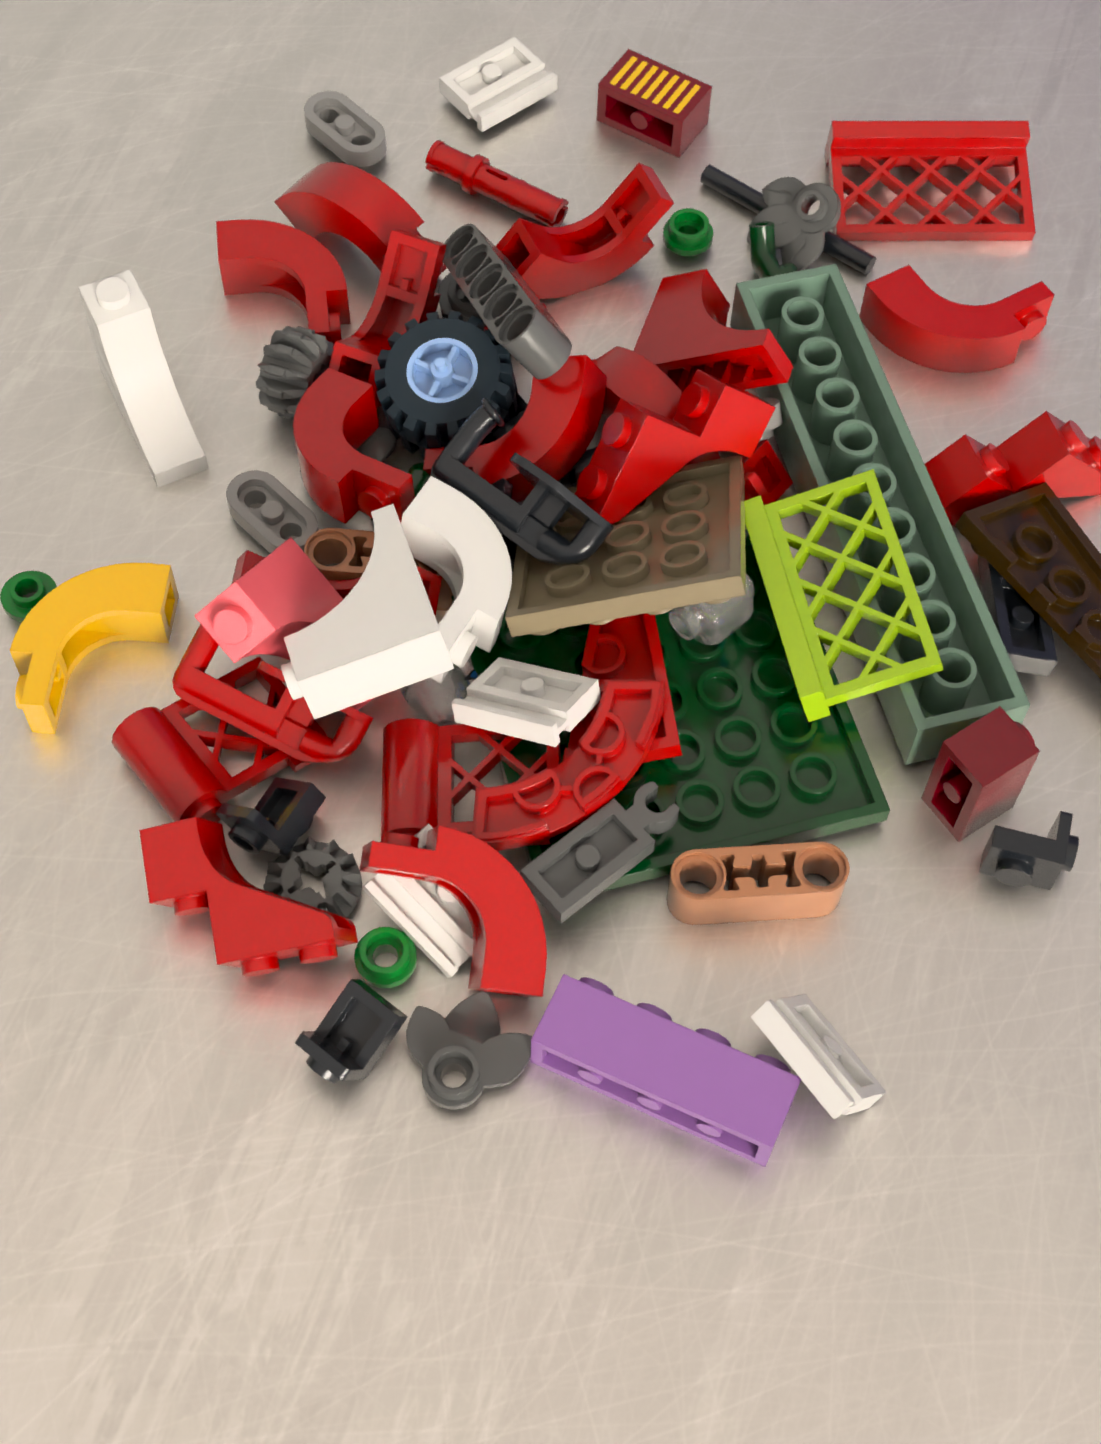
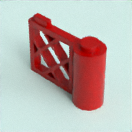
M260 656L218 678V680L235 689H239L257 679L269 693L266 705L274 709L276 708L275 701L279 703L286 689V686L280 680L257 668L261 660L263 661ZM183 699L161 710L156 707H145L135 711L122 721L112 736V744L116 751L173 822L199 817L219 823L221 819L216 815V812L222 803L227 804L229 800L288 766L294 772H297L311 764L302 762L259 739L226 734L228 723L221 719L217 733L192 729L185 721V718L202 709ZM314 720L310 728L327 736L325 731ZM207 746L214 747L213 753L209 750ZM222 749L256 753L254 763L232 777L220 763Z
M406 718L387 724L383 728L381 834L389 832L415 836L424 826L430 824L433 828L440 825L472 835L473 821L454 822V806L472 789L476 792V787H485L480 781L501 760L521 776L517 781L535 775L546 768L552 770L561 763L560 743L556 747L547 745V751L530 768H527L509 753L522 740L521 738L465 724L438 726L431 721ZM481 742L491 752L469 773L455 761V743ZM454 774L462 780L455 788ZM550 838L531 845L550 844Z

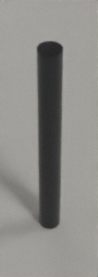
M711 164L704 169L700 182L756 214L768 207L761 192ZM830 231L825 232L823 249L825 253L864 275H867L872 270L876 262L875 256Z

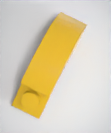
M121 563L84 572L50 591L27 614L14 636L9 651L20 674L16 685V705L18 709L23 710L32 732L56 733L69 678L77 664L95 649L109 643L126 640L169 644L179 599L171 565Z

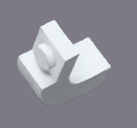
M430 476L403 513L401 526L413 558L437 571L451 588L455 601L438 625L452 664L462 668L470 658L475 646L490 653L496 642L512 585L511 560L503 537L489 516L466 495ZM449 671L430 678L441 683Z

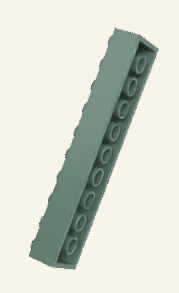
M837 264L736 283L730 327L739 330L769 328L793 365L788 383L755 389L758 397L777 398L780 401L783 423L773 429L797 494L874 469L937 647L943 671L876 691L905 765L937 758L943 741L999 706L1013 721L1022 724L1030 707L1029 700ZM868 491L844 498L837 512L861 521L872 503ZM805 513L812 529L818 517ZM876 518L872 526L881 529L879 521ZM829 523L817 544L841 554L854 532ZM865 537L852 559L878 568L888 551V547L885 544ZM824 561L827 570L830 573L834 564ZM893 564L889 574L898 577ZM845 569L835 586L836 593L857 602L870 579ZM881 584L868 607L895 617L905 600L904 593ZM844 610L846 618H848L850 612ZM910 613L905 622L915 626ZM861 618L853 631V635L857 645L874 652L887 628ZM898 633L885 657L903 664L925 657L921 642ZM878 667V669L876 670V672L881 671V670H884V669H881V668Z

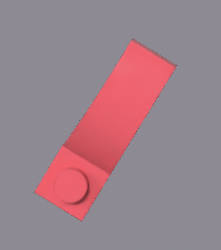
M290 537L199 611L195 618L234 663L242 658L258 654L273 655L290 660L284 637L313 624L335 608L343 598L293 538ZM374 698L353 705L352 707L359 710Z

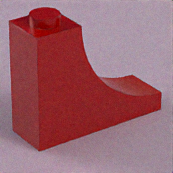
M707 269L662 278L633 350L661 369L682 392L690 384L697 369L744 390L788 383L793 369L792 363L769 328L739 330L726 327L730 304Z

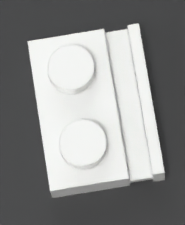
M513 37L439 77L440 93L468 120L473 118L477 122L478 129L483 132L557 91L558 75L554 71L551 73L547 72L544 69L545 63L521 41Z
M498 657L466 688L468 696L464 699L455 698L451 705L454 719L457 723L556 747L560 743L559 734L563 730L570 732L601 700L598 679Z
M430 824L424 826L415 835V837L419 838L418 848L425 849L427 833L433 829ZM376 874L362 887L370 898L446 977H452L458 971V968L473 955L474 942L470 920L462 905L445 889L426 881Z
M806 994L779 998L776 1002L772 999L767 1000L751 1016L753 1021L833 1119L838 1118L842 1113L846 1116L869 1109L886 1093L885 1089Z

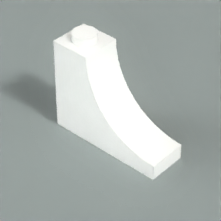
M131 269L78 287L102 374L157 487L207 470L206 455L195 435L175 387L157 335L150 306Z
M394 504L371 511L374 522L373 549L364 573L351 592L325 616L300 631L284 637L291 661L281 665L286 685L293 700L301 697L305 698L314 720L454 669Z

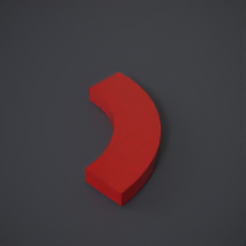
M604 680L602 697L594 719L579 740L578 748L568 758L552 770L546 768L523 780L493 787H476L472 836L482 840L497 851L520 848L568 831L609 803L638 771L652 746L664 708L666 691L664 680Z

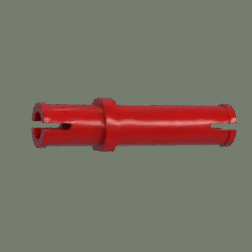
M441 140L435 141L428 151L425 161L427 164L425 166L426 169L460 184L462 191L472 196L479 193L548 227H560L568 211L567 205L569 204L566 199L554 196L522 179L491 166L489 159L480 154L472 157Z

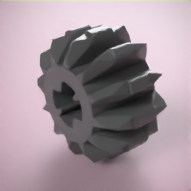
M286 326L283 330H276L271 337L270 345L263 347L264 357L262 362L258 364L260 376L256 381V388L260 390V404L266 406L268 410L278 413V416L294 420L297 405L303 394L329 368L333 343L327 341L325 336L316 334L315 330L300 326L297 328Z

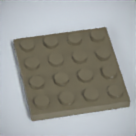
M741 455L683 466L620 521L611 524L614 527L598 550L583 562L578 564L541 562L517 545L512 585L505 616L511 637L527 634L547 635L560 628L583 624L603 625L616 618L644 613L659 615L677 607L700 603L720 604L733 597L746 595L745 481ZM577 487L567 489L575 494ZM566 511L553 529L571 541L584 523Z

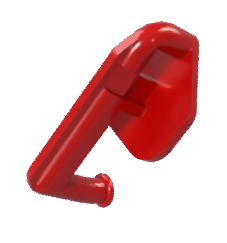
M200 624L172 679L173 689L181 699L302 762H339L352 755L359 747L374 718L351 706L339 710L346 715L332 739L310 728L314 717L305 698L301 697L293 700L288 687H286L279 703L274 709L205 673L219 645ZM261 660L257 667L258 669L286 683L282 670Z

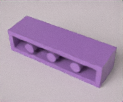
M563 974L531 1039L530 1062L764 1167L767 1165L801 1082L800 1077L790 1073V1068L774 1057L758 1054L755 1057L732 1048L730 1042L725 1037L712 1030L699 1028L693 1031L673 1022L671 1016L663 1009L649 1003H639L636 1006L615 997L613 991L600 981L587 977L577 980Z

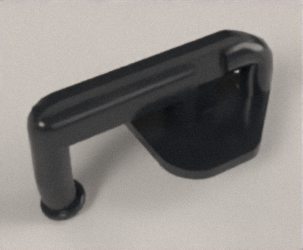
M485 397L482 398V405L466 419L435 460L431 468V476L455 488L474 501L494 522L502 535L537 560L552 564H578L587 560L598 550L614 527L560 482L521 455L514 453L509 461L534 486L533 490L520 505L464 465L487 434L497 425L502 427L505 424L491 402ZM566 511L584 523L571 541L553 529Z

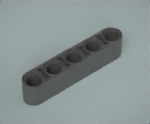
M470 223L461 226L444 243L447 246L443 263L497 342L536 379H545L552 376L565 364L571 354V341L509 259L475 225Z

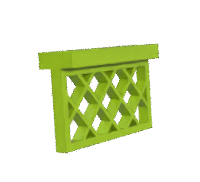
M874 469L766 505L763 504L761 495L744 501L747 531L808 722L830 716L829 706L943 671L937 647ZM868 491L872 503L861 521L837 512L844 498ZM801 512L818 517L806 539L784 531L781 519ZM876 518L879 521L881 529L872 526ZM829 523L854 532L841 554L817 544ZM865 537L885 544L888 547V551L878 568L852 559ZM790 547L798 549L794 558L792 557ZM810 555L834 564L821 587L799 578L798 574ZM893 564L898 577L889 574ZM845 569L870 579L857 602L832 592ZM881 584L904 593L905 600L895 617L868 607ZM805 594L814 597L810 606H808ZM825 603L850 612L837 636L814 625V621ZM910 613L915 626L905 622ZM861 618L887 628L874 652L848 641ZM898 633L921 642L925 657L903 664L889 659L885 655ZM820 642L830 646L825 656ZM841 652L867 662L858 678L837 685L833 684L830 670ZM878 667L881 668V669H884V670H881V671L876 672V670L878 669Z

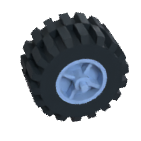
M438 311L427 313L428 321L420 324L414 318L405 323L407 331L403 335L395 331L389 337L388 343L391 350L381 349L377 361L380 369L375 370V384L378 389L377 395L390 430L396 440L401 438L403 447L410 453L414 454L419 449L423 460L425 449L445 448L466 419L482 405L481 399L484 397L491 402L505 423L511 419L510 416L517 414L518 402L516 395L518 391L510 354L497 342L489 329L485 330L483 320L473 315L467 322L463 321L462 313L456 311H449L448 318H439ZM497 425L479 445L493 442L492 434L500 427Z

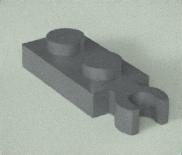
M654 781L642 785L636 791L633 806L625 810L615 799L611 800L520 870V875L530 888L532 894L560 924L654 852L655 840L649 833H665L676 824L680 808L675 803L660 813L652 812L647 808V805L657 798L658 785Z

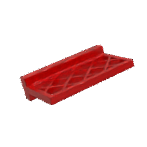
M832 121L825 146V165L829 167L830 187L837 192L841 202V214L837 224L833 227L834 234L846 241H1032L1036 231L1026 151L1030 140L1029 121ZM842 167H862L871 175L861 185L856 186L842 174ZM893 167H911L920 175L907 187L889 171ZM942 167H960L969 176L958 186H955L938 171ZM990 167H1014L1015 178L1005 186L989 174L987 170ZM878 181L897 195L885 208L866 194ZM927 181L946 195L936 207H932L915 193ZM976 181L995 195L984 208L964 193ZM857 202L871 213L874 218L868 224H846L845 212ZM906 202L924 218L917 224H904L893 213ZM955 202L972 215L973 218L967 224H954L942 213ZM1004 202L1019 214L1020 224H1003L991 213Z

